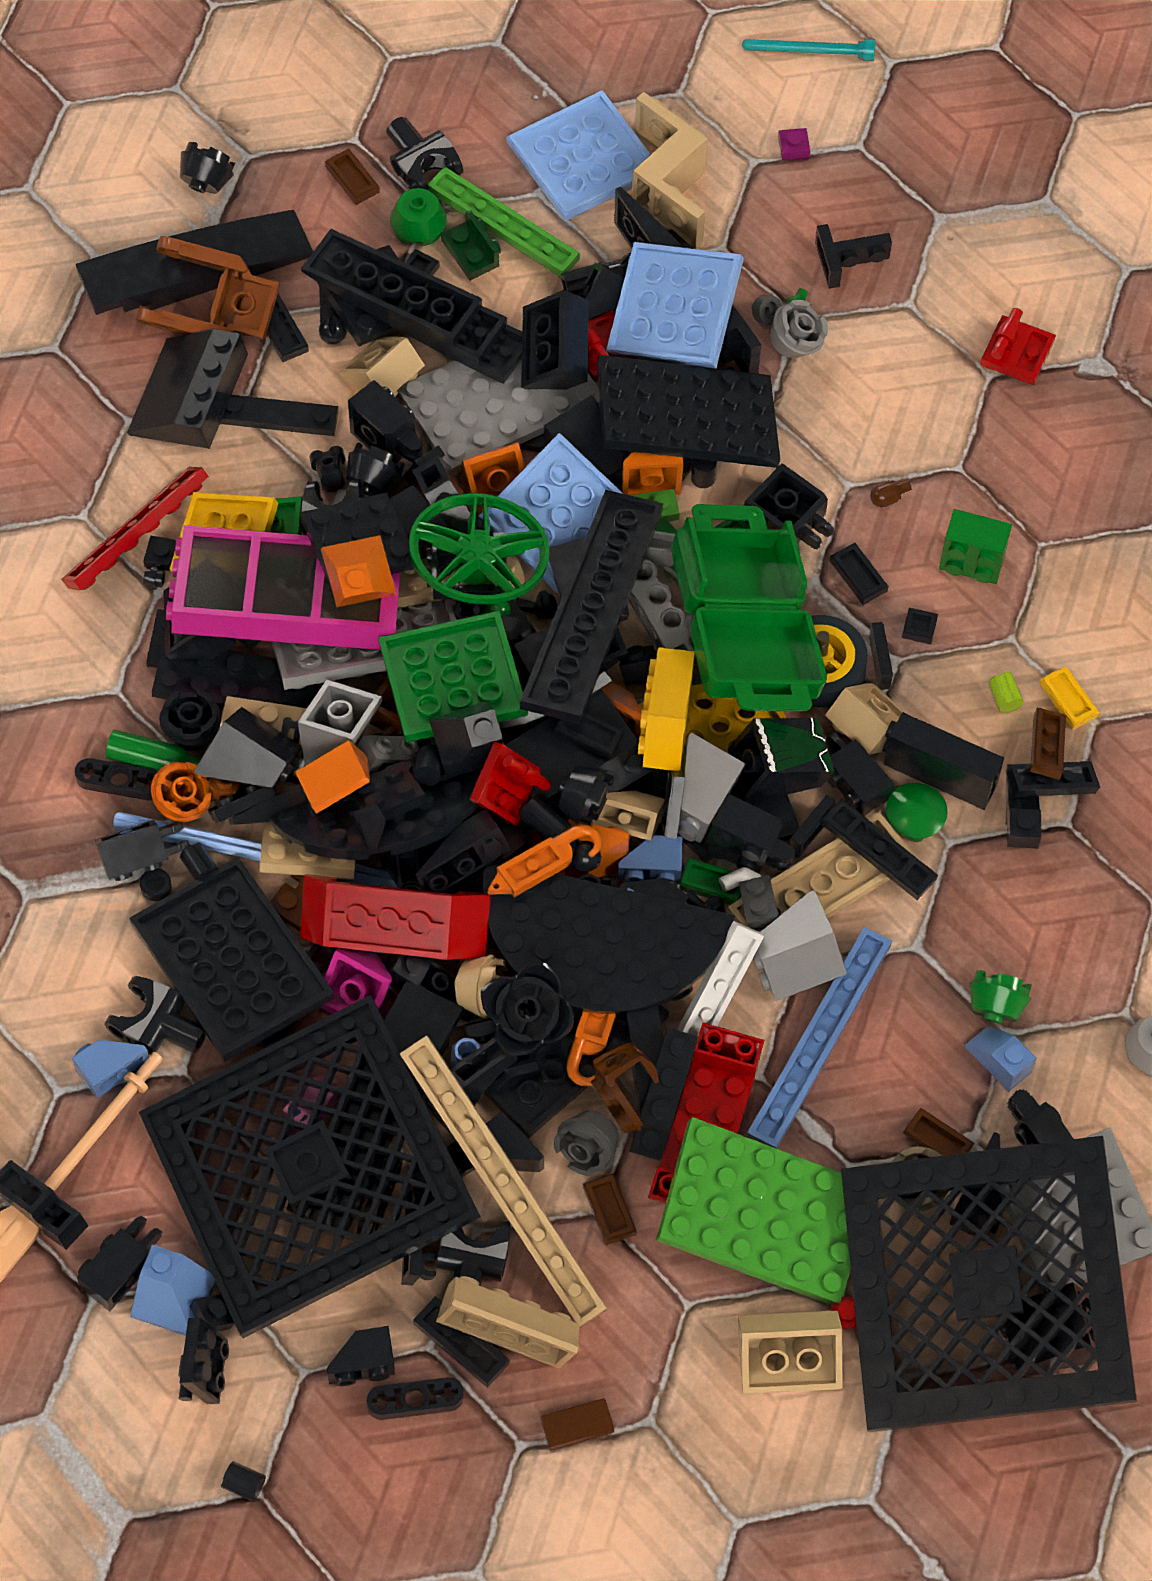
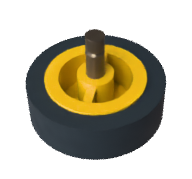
M813 615L811 617L826 670L827 681L821 695L817 699L811 700L812 707H831L845 687L863 684L867 666V647L861 634L848 622L833 616Z

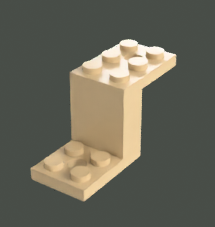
M643 92L636 98L635 134L657 150L633 170L632 197L667 231L673 229L694 249H699L703 246L705 211L698 203L690 201L682 193L705 174L708 138L700 130L694 129L684 122L681 116L673 114L665 108L658 99L652 98Z

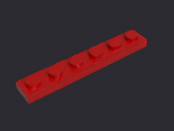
M189 466L61 579L67 588L85 590L92 586L98 574L112 568L118 561L116 558L123 552H128L135 548L139 543L138 539L142 535L155 530L160 525L159 520L166 514H171L178 510L181 506L180 502L185 497L191 496L193 492H198L203 485L201 483L209 477L202 467Z

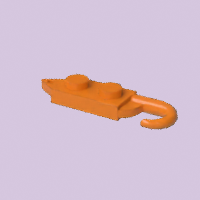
M583 1011L566 1066L568 1076L574 1083L580 1086L592 1085L590 1081L595 1079L594 1076L587 1078L579 1073L578 1068L582 1055H597L603 1052L616 1014H598Z

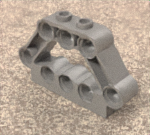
M655 531L637 576H647L649 579H636L629 602L657 649L660 647L695 651L693 649L691 633H689L685 626V613L680 608L672 605L670 588L663 583H659L657 580L655 564L671 567L674 564L671 545L675 534ZM659 599L663 603L655 604L652 600ZM668 623H674V624H676V625H678V626H677V627H674V628H670V627L666 626V624H668Z

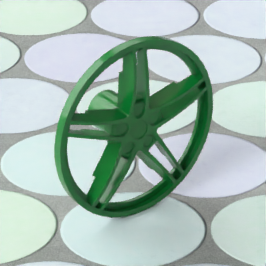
M469 493L441 499L427 507L418 516L410 533L409 554L412 564L420 577L429 586L443 595L467 603L497 604L516 599L529 592L539 583L548 565L549 543L540 523L521 506L501 497ZM471 505L467 534L428 523L443 511L459 506ZM477 505L483 506V530L475 529ZM488 507L513 515L523 522L530 531L491 537ZM419 539L433 543V547L457 556L437 578L430 574L420 558L418 549ZM539 548L538 566L533 575L521 585L501 558L524 554L525 550ZM461 564V568H459L444 584L441 583L446 578V576H449ZM490 580L505 593L474 595L454 590L452 587L463 581L466 584L479 585L486 584Z

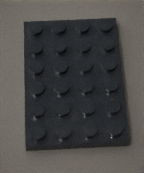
M599 355L597 373L603 448L773 468L779 466L781 459L771 375Z
M239 857L129 918L132 927L175 990L180 993L184 1003L224 1062L335 999L334 991Z

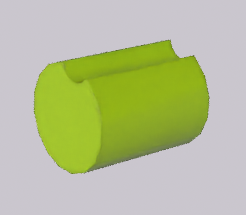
M1004 672L1001 675H995L989 680V686L1000 712H1012L1023 705V698L1012 673Z

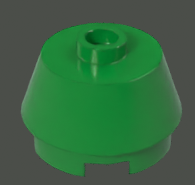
M421 188L410 189L404 192L399 197L390 214L391 227L397 238L405 244H408V241L423 243V246L434 243L440 238L447 222L446 212L432 192Z
M976 970L974 980L970 982L972 1010L984 1015V1020L998 1024H1002L1003 1020L1016 1022L1032 999L1029 996L1032 985H1022V979L1002 973L991 975V978L985 977L986 971Z

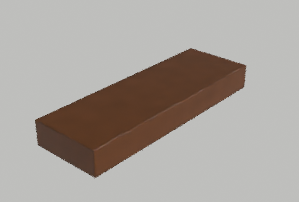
M1036 708L1033 717L1030 772L1060 780L1064 764L1066 715L1043 708Z

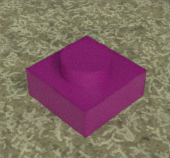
M807 128L779 130L778 140L782 160L810 157Z

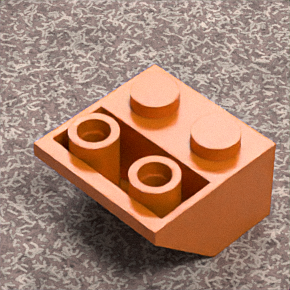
M570 818L568 819L572 827L577 826ZM593 823L592 827L600 833L602 839V847L600 849L602 858L599 866L593 871L582 872L576 869L571 862L567 868L558 873L578 879L584 874H592L600 880L601 876H608L618 871L619 862L629 854L630 833H626L618 827H603ZM587 836L579 838L581 841L593 842V840Z

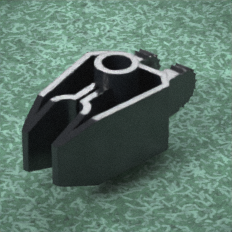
M1024 1089L1016 1090L1013 1096L1008 1099L1007 1107L1018 1122L1013 1127L1014 1133L1021 1145L1074 1139L1063 1124L1059 1112L1047 1102L1039 1105L1033 1096H1030V1093Z

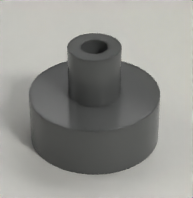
M766 294L757 297L752 304L754 319L759 323L771 325L777 309L782 306L780 300L775 296Z

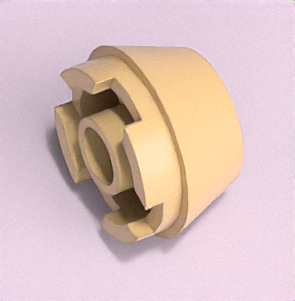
M488 955L464 961L455 979L458 1005L481 1018H487L488 1016L482 1007L481 989L493 979L504 976V971L509 970L506 960L496 959L495 956Z

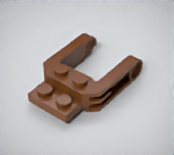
M160 236L156 248L157 252L172 258L221 270L224 273L220 277L210 312V322L164 310L160 313L145 309L142 306H139L136 320L138 322L182 335L216 329L265 340L281 285L279 282L252 275L247 264L239 255L167 236Z

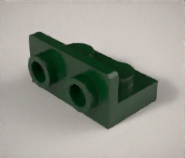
M470 210L465 213L466 222L441 233V241L469 281L499 267V254H501L498 241L495 238H490L483 220L480 217L476 218Z

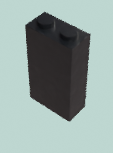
M902 712L897 722L891 721L885 734L887 740L882 749V752L886 753L885 766L980 809H986L998 785L1004 757Z

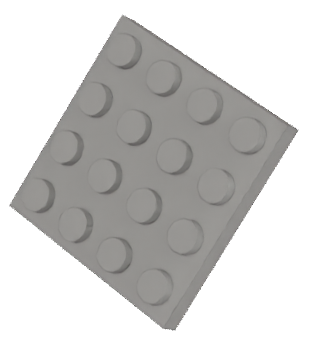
M1107 1128L1084 1138L1103 1136L1105 1140L1120 1266L1152 1254V1222L1111 1128ZM1074 1175L1064 1176L1075 1184ZM1051 1178L1031 1181L1043 1189ZM1058 1181L1048 1194L1061 1203L1071 1189L1061 1181ZM1018 1182L999 1184V1186L1010 1193ZM1025 1185L1015 1198L1028 1207L1038 1193L1028 1185ZM1076 1196L1067 1208L1079 1217ZM1044 1198L1034 1213L1047 1221L1057 1208ZM1013 1203L1007 1207V1212L1014 1225L1023 1214V1211ZM1062 1213L1053 1224V1227L1065 1236L1075 1224V1221ZM1029 1217L1019 1231L1032 1240L1042 1226ZM1080 1228L1071 1241L1083 1249ZM1048 1231L1037 1245L1051 1254L1061 1240ZM1019 1238L1023 1249H1025L1028 1244ZM1066 1246L1056 1259L1067 1268H1070L1079 1254L1069 1246ZM1034 1249L1027 1257L1034 1272L1046 1260ZM1085 1261L1075 1272L1084 1281L1087 1280ZM1051 1264L1042 1278L1055 1287L1065 1273ZM1070 1278V1280H1069L1066 1284H1069V1283H1072V1282H1074L1075 1284H1077V1282H1075L1072 1278ZM1038 1283L1042 1292L1048 1291L1045 1287Z

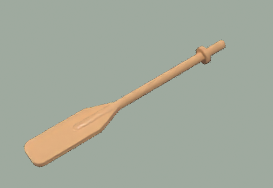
M153 1051L135 1074L128 1072L124 1076L127 1084L44 1183L55 1192L137 1091L145 1093L148 1089L145 1081L163 1061V1058L158 1053ZM13 1205L0 1211V1283L34 1243L39 1233V1228Z

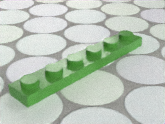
M444 167L428 183L429 191L438 199L463 215L471 210L476 218L480 217L483 220L488 231L559 277H561V273L569 272L580 260V253L447 167Z

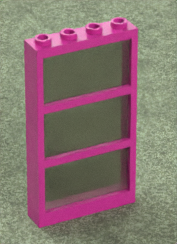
M184 525L182 538L177 537L175 555L180 557L173 560L172 577L177 578L170 581L169 598L173 599V602H167L166 620L172 621V633L381 650L378 637L396 633L400 573L391 574L396 595L336 607L332 588L307 535Z

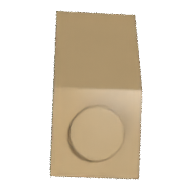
M635 790L607 793L606 798L608 799L598 820H593V823L603 827H618L632 836L651 841L658 828L665 799Z

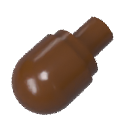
M908 479L896 483L894 480H888L876 485L871 490L870 498L877 507H887L897 503L901 499V494L912 490Z

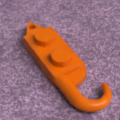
M578 825L554 838L550 837L498 866L497 875L488 888V894H512L516 897L567 868L572 862L573 857L572 847L569 843L580 837L587 836L593 840L594 846L588 855L590 857L595 856L602 847L600 833L588 825Z

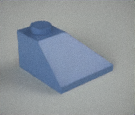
M152 1245L139 1275L131 1318L186 1336L188 1318H195L190 1305L195 1299L210 1297L216 1281L211 1272L186 1256Z

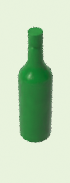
M115 729L111 732L106 747V759L156 771L174 762H190L198 766L201 761L191 756L180 745Z

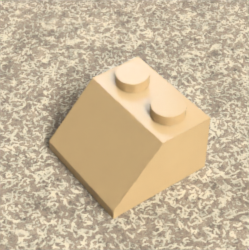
M382 337L369 344L338 373L358 391L375 380L382 387H388L395 397L398 394L397 390L403 384L417 378V372L425 364L407 337Z
M866 683L845 687L825 716L832 721V726L836 731L847 735L852 741L856 739L866 752L872 755L882 752L887 740L885 734L891 721L897 722L904 711L874 683Z

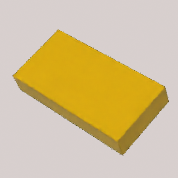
M1067 666L1040 679V686L1058 711L1066 715V722L1072 730L1099 716L1098 709Z

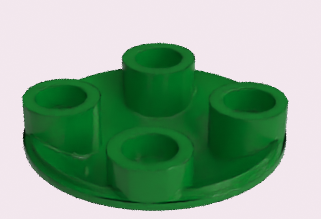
M908 783L895 789L887 800L885 816L894 830L908 837L912 842H920L924 838L939 832L944 826L948 814L947 804L943 796L933 787L922 783Z

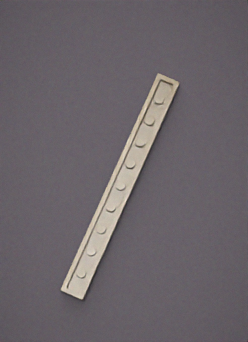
M426 1035L401 1052L400 1055L575 1322L579 1324V1327H583L608 1310L430 1038Z

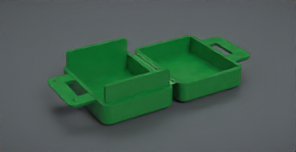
M694 505L692 507L693 518L687 517L683 527L677 530L671 545V552L684 608L689 614L694 615L690 624V633L704 692L712 698H737L739 707L747 711H808L812 707L811 700L817 699L821 695L827 681V674L812 617L807 611L801 609L806 599L807 579L792 521H785L781 530H768L764 513L757 506ZM712 520L748 521L750 529L713 528Z

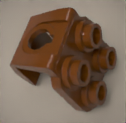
M630 1042L596 1058L593 1061V1065L597 1073L594 1075L595 1079L590 1081L625 1133L629 1130L632 1132L635 1130L641 1131L640 1127L643 1126V1123L614 1080L639 1062L654 1083L657 1084L659 1082L656 1067L640 1048ZM626 1057L623 1061L614 1065L619 1059Z

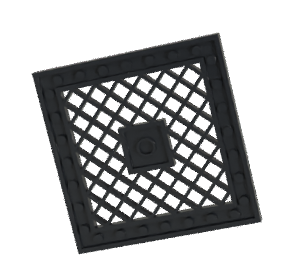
M371 995L139 1111L242 1338L481 1218ZM358 1041L360 1047L352 1045V1043ZM344 1051L357 1054L353 1067L339 1064ZM334 1053L331 1061L322 1059ZM365 1058L373 1074L360 1070ZM315 1065L328 1069L323 1082L310 1079ZM305 1067L302 1076L293 1074L294 1072ZM336 1071L349 1075L345 1088L331 1085ZM357 1077L370 1081L366 1094L352 1091ZM286 1080L299 1083L294 1097L281 1094ZM276 1082L273 1091L264 1089V1087ZM378 1084L386 1101L374 1097ZM307 1086L320 1090L315 1103L302 1100ZM328 1092L341 1096L337 1109L323 1106ZM257 1095L270 1098L265 1112L252 1108ZM247 1097L244 1106L235 1103ZM349 1098L362 1102L357 1116L344 1112ZM278 1101L291 1104L286 1118L273 1115ZM370 1105L384 1108L379 1122L366 1118ZM298 1107L312 1110L307 1124L294 1121ZM228 1109L241 1113L236 1126L223 1123ZM218 1111L215 1120L205 1118ZM391 1111L400 1128L387 1125ZM320 1113L333 1117L329 1129L323 1120L317 1122ZM249 1115L262 1119L257 1133L244 1129ZM341 1119L354 1123L349 1137L336 1133ZM270 1122L283 1125L278 1139L265 1136ZM199 1124L211 1127L206 1141L194 1138ZM189 1126L188 1129H187V1132H186V1134H185V1131H184L183 1128ZM362 1126L376 1129L371 1143L358 1140ZM291 1128L300 1130L288 1137ZM220 1130L232 1134L227 1148L215 1144ZM384 1132L397 1135L393 1149L379 1146ZM240 1137L253 1140L248 1154L236 1151ZM405 1139L413 1156L400 1152ZM334 1141L346 1144L342 1157ZM261 1143L272 1145L264 1149L269 1160L256 1157ZM191 1145L203 1148L199 1161ZM354 1147L368 1150L363 1164L349 1161ZM211 1151L224 1155L219 1169L206 1165ZM376 1153L389 1157L384 1171L371 1167ZM232 1157L245 1161L240 1175L227 1172ZM397 1159L411 1163L406 1177L392 1173ZM253 1164L266 1167L261 1181L248 1178ZM418 1166L427 1183L413 1180ZM347 1168L360 1172L355 1186L345 1183L352 1179ZM274 1171L282 1188L269 1184ZM204 1173L216 1176L211 1188ZM368 1174L381 1178L376 1192L363 1189ZM224 1179L237 1182L232 1197L219 1193ZM389 1181L403 1184L398 1199L384 1195ZM245 1185L258 1189L253 1203L240 1199ZM410 1187L424 1191L419 1205L406 1201ZM338 1189L352 1193L347 1207L333 1203ZM266 1191L279 1195L274 1209L261 1206ZM329 1191L325 1201L315 1198ZM433 1194L435 1201L429 1203L431 1195ZM359 1196L373 1199L368 1214L354 1210ZM287 1199L292 1208L299 1206L296 1216L282 1212ZM216 1200L228 1203L224 1216ZM381 1202L395 1206L390 1220L376 1216ZM309 1204L322 1208L317 1222L304 1219ZM237 1206L250 1210L245 1224L231 1221ZM402 1209L413 1211L399 1219ZM330 1210L344 1214L338 1229L325 1225ZM258 1213L271 1216L266 1231L253 1227ZM351 1217L365 1221L360 1235L347 1232ZM279 1219L292 1223L287 1237L274 1234ZM373 1223L384 1226L370 1233ZM300 1226L314 1229L309 1244L295 1240ZM229 1228L242 1231L237 1244ZM322 1232L335 1236L330 1250L317 1247ZM250 1234L263 1238L258 1252L244 1249ZM343 1239L354 1241L340 1249ZM271 1241L284 1244L279 1259L266 1255ZM292 1247L306 1251L301 1265L287 1262ZM314 1254L324 1256L310 1264ZM242 1256L255 1259L250 1273ZM263 1262L276 1266L271 1281L257 1277ZM284 1269L294 1271V1273L280 1279ZM255 1284L264 1286V1288L257 1290Z
M1103 1136L841 1169L868 1432L1137 1402ZM1074 1175L1075 1184L1064 1176ZM1051 1178L1043 1189L1031 1181ZM1058 1181H1061L1071 1189L1061 1203L1048 1194ZM1018 1182L1010 1193L999 1186V1184ZM1025 1185H1028L1038 1193L1028 1207L1015 1198ZM985 1186L977 1197L966 1190L967 1188ZM992 1189L1005 1197L995 1211L983 1203V1200ZM951 1191L944 1201L933 1194L935 1192ZM960 1193L972 1201L962 1215L950 1207ZM919 1195L911 1205L900 1198L903 1196ZM1076 1196L1079 1217L1067 1208ZM927 1197L939 1205L930 1219H927L917 1211ZM1044 1198L1057 1208L1047 1221L1034 1213ZM879 1199H886L879 1208ZM895 1201L906 1209V1212L897 1223L884 1215ZM1011 1203L1023 1211V1214L1014 1225H1011L1001 1217ZM978 1207L990 1215V1218L981 1229H978L968 1221ZM945 1211L958 1220L948 1233H945L935 1225ZM1062 1213L1075 1221V1224L1065 1236L1053 1227V1224ZM913 1215L925 1224L915 1237H912L902 1229ZM1029 1217L1042 1226L1032 1240L1019 1231ZM881 1220L892 1227L884 1239L882 1238ZM996 1221L1009 1230L999 1244L986 1235ZM963 1225L976 1234L966 1248L953 1239ZM1080 1228L1083 1249L1071 1241ZM931 1229L943 1238L933 1252L920 1243ZM1048 1231L1061 1240L1051 1254L1037 1245ZM898 1233L910 1241L900 1256L888 1248V1245ZM1015 1235L1028 1244L1019 1256L1015 1245L1007 1246ZM982 1239L993 1247L974 1250ZM949 1243L960 1251L949 1253L950 1266L939 1258V1255ZM1066 1246H1069L1079 1254L1070 1268H1067L1056 1259ZM916 1247L929 1256L918 1270L906 1262ZM1033 1249L1046 1258L1036 1272L1023 1264ZM884 1251L896 1260L887 1272ZM934 1261L946 1270L936 1285L924 1276ZM1084 1261L1087 1282L1075 1274ZM1051 1264L1065 1273L1055 1287L1042 1278ZM901 1266H904L914 1274L904 1288H901L891 1280ZM1019 1268L1031 1276V1279L1023 1289H1021ZM951 1277L954 1299L942 1290ZM1070 1278L1083 1287L1073 1302L1060 1292ZM919 1280L932 1289L921 1303L909 1294ZM1037 1282L1050 1291L1040 1305L1027 1297ZM887 1284L899 1292L890 1305ZM938 1294L950 1303L940 1317L927 1308ZM1088 1294L1091 1315L1079 1307ZM1055 1297H1058L1069 1306L1059 1320L1045 1311ZM905 1298L917 1307L907 1321L894 1312ZM1023 1301L1035 1309V1312L1025 1324L1013 1316L1024 1314ZM954 1311L956 1312L957 1321H966L958 1332L946 1323ZM1074 1311L1087 1320V1323L1077 1335L1064 1325ZM923 1312L935 1321V1324L925 1336L913 1327ZM1041 1315L1054 1324L1044 1338H1041L1031 1330V1327ZM891 1317L902 1325L894 1337L892 1334ZM1000 1317L992 1328L980 1320L983 1318ZM1008 1319L1020 1328L1010 1343L997 1333ZM974 1323L987 1332L977 1346L964 1338ZM941 1327L954 1336L944 1350H941L931 1342ZM1092 1327L1096 1350L1083 1340ZM1059 1330L1073 1339L1063 1353H1060L1049 1344ZM908 1331L921 1340L910 1354L898 1346V1343ZM1026 1334L1039 1343L1029 1357L1016 1348ZM993 1337L1006 1347L995 1361L982 1352ZM960 1341L972 1350V1353L962 1365L949 1356ZM927 1345L939 1354L929 1369L916 1360ZM1078 1345H1081L1092 1354L1082 1368L1068 1359ZM1045 1348L1058 1358L1048 1372L1035 1363V1360ZM894 1349L906 1358L897 1371ZM1011 1352L1024 1361V1364L1014 1376L1001 1367ZM978 1356L991 1365L980 1380L968 1371V1368ZM945 1360L958 1369L947 1384L934 1374ZM1097 1361L1098 1370L1089 1371ZM1064 1363L1075 1371V1373L1055 1375ZM911 1364L925 1373L914 1387L901 1378ZM1030 1367L1042 1375L1040 1377L1021 1379ZM996 1371L1008 1379L1006 1381L988 1382ZM963 1375L975 1383L955 1386ZM930 1378L942 1387L922 1390ZM898 1383L901 1384L904 1388H906L909 1392L899 1393Z

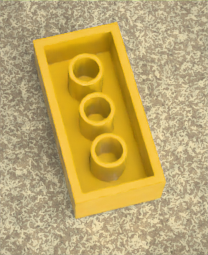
M658 647L657 658L650 659L649 675L647 677L640 722L641 735L638 745V754L644 755L643 767L680 771L690 706L695 651Z

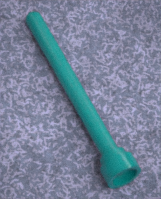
M864 38V41H859L858 44L745 39L742 42L743 49L750 51L858 55V58H863V61H874L875 39Z

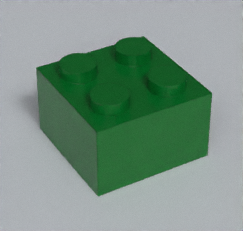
M954 509L946 533L939 569L952 575L971 577L982 583L990 582L997 584L1012 524Z

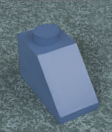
M987 1026L965 1044V1048L1008 1092L1033 1071L1036 1057L1010 1033Z
M97 1040L92 1045L86 1044L82 1046L75 1056L72 1057L76 1072L96 1098H99L124 1081V1076L128 1072L136 1073L148 1059L149 1055L144 1045Z

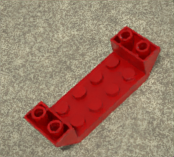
M304 875L300 938L327 947L445 960L487 956L489 934L487 921L491 905V895L488 893L459 891L456 894L343 883L336 882L337 877Z
M702 1023L691 1068L660 1167L657 1166L648 1195L649 1199L666 1203L689 1119L694 1117L736 1134L739 1133L764 1045L763 1039Z

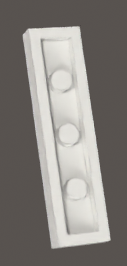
M733 921L722 949L710 965L677 1030L698 1036L702 1023L718 1026L764 938L760 932Z

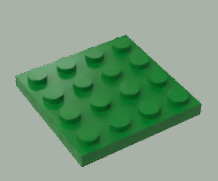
M499 611L378 637L406 743L434 737L429 722L430 718L485 701H490L498 722L528 716V711L520 709L523 691Z

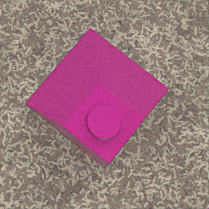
M345 948L335 950L324 977L334 991L335 999L320 1008L330 1014H334L371 995L378 1010H380L392 977L379 956L371 951Z

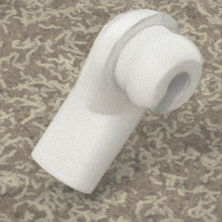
M742 867L720 877L719 883L723 891L727 892L738 887L739 882L762 876L747 867Z

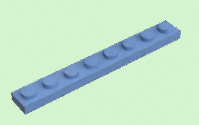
M866 927L862 929L844 961L847 974L835 978L747 1132V1138L776 1149L779 1147L889 951L892 940Z

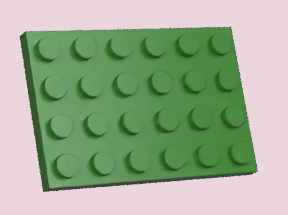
M692 1117L687 1123L656 1241L831 1306L834 1302L840 1304L841 1298L844 1297L851 1269L842 1175L835 1170Z

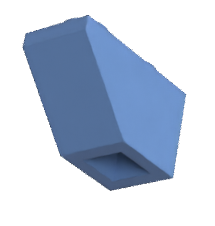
M654 835L651 841L645 840L619 862L618 881L633 882L665 878L679 884L682 870L683 837L677 836V839Z

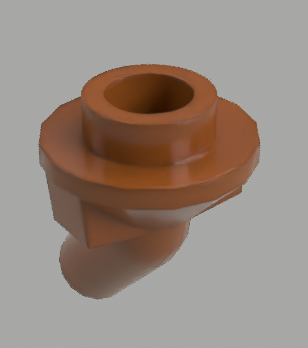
M210 777L211 801L221 800L227 796L234 795L240 788V782Z

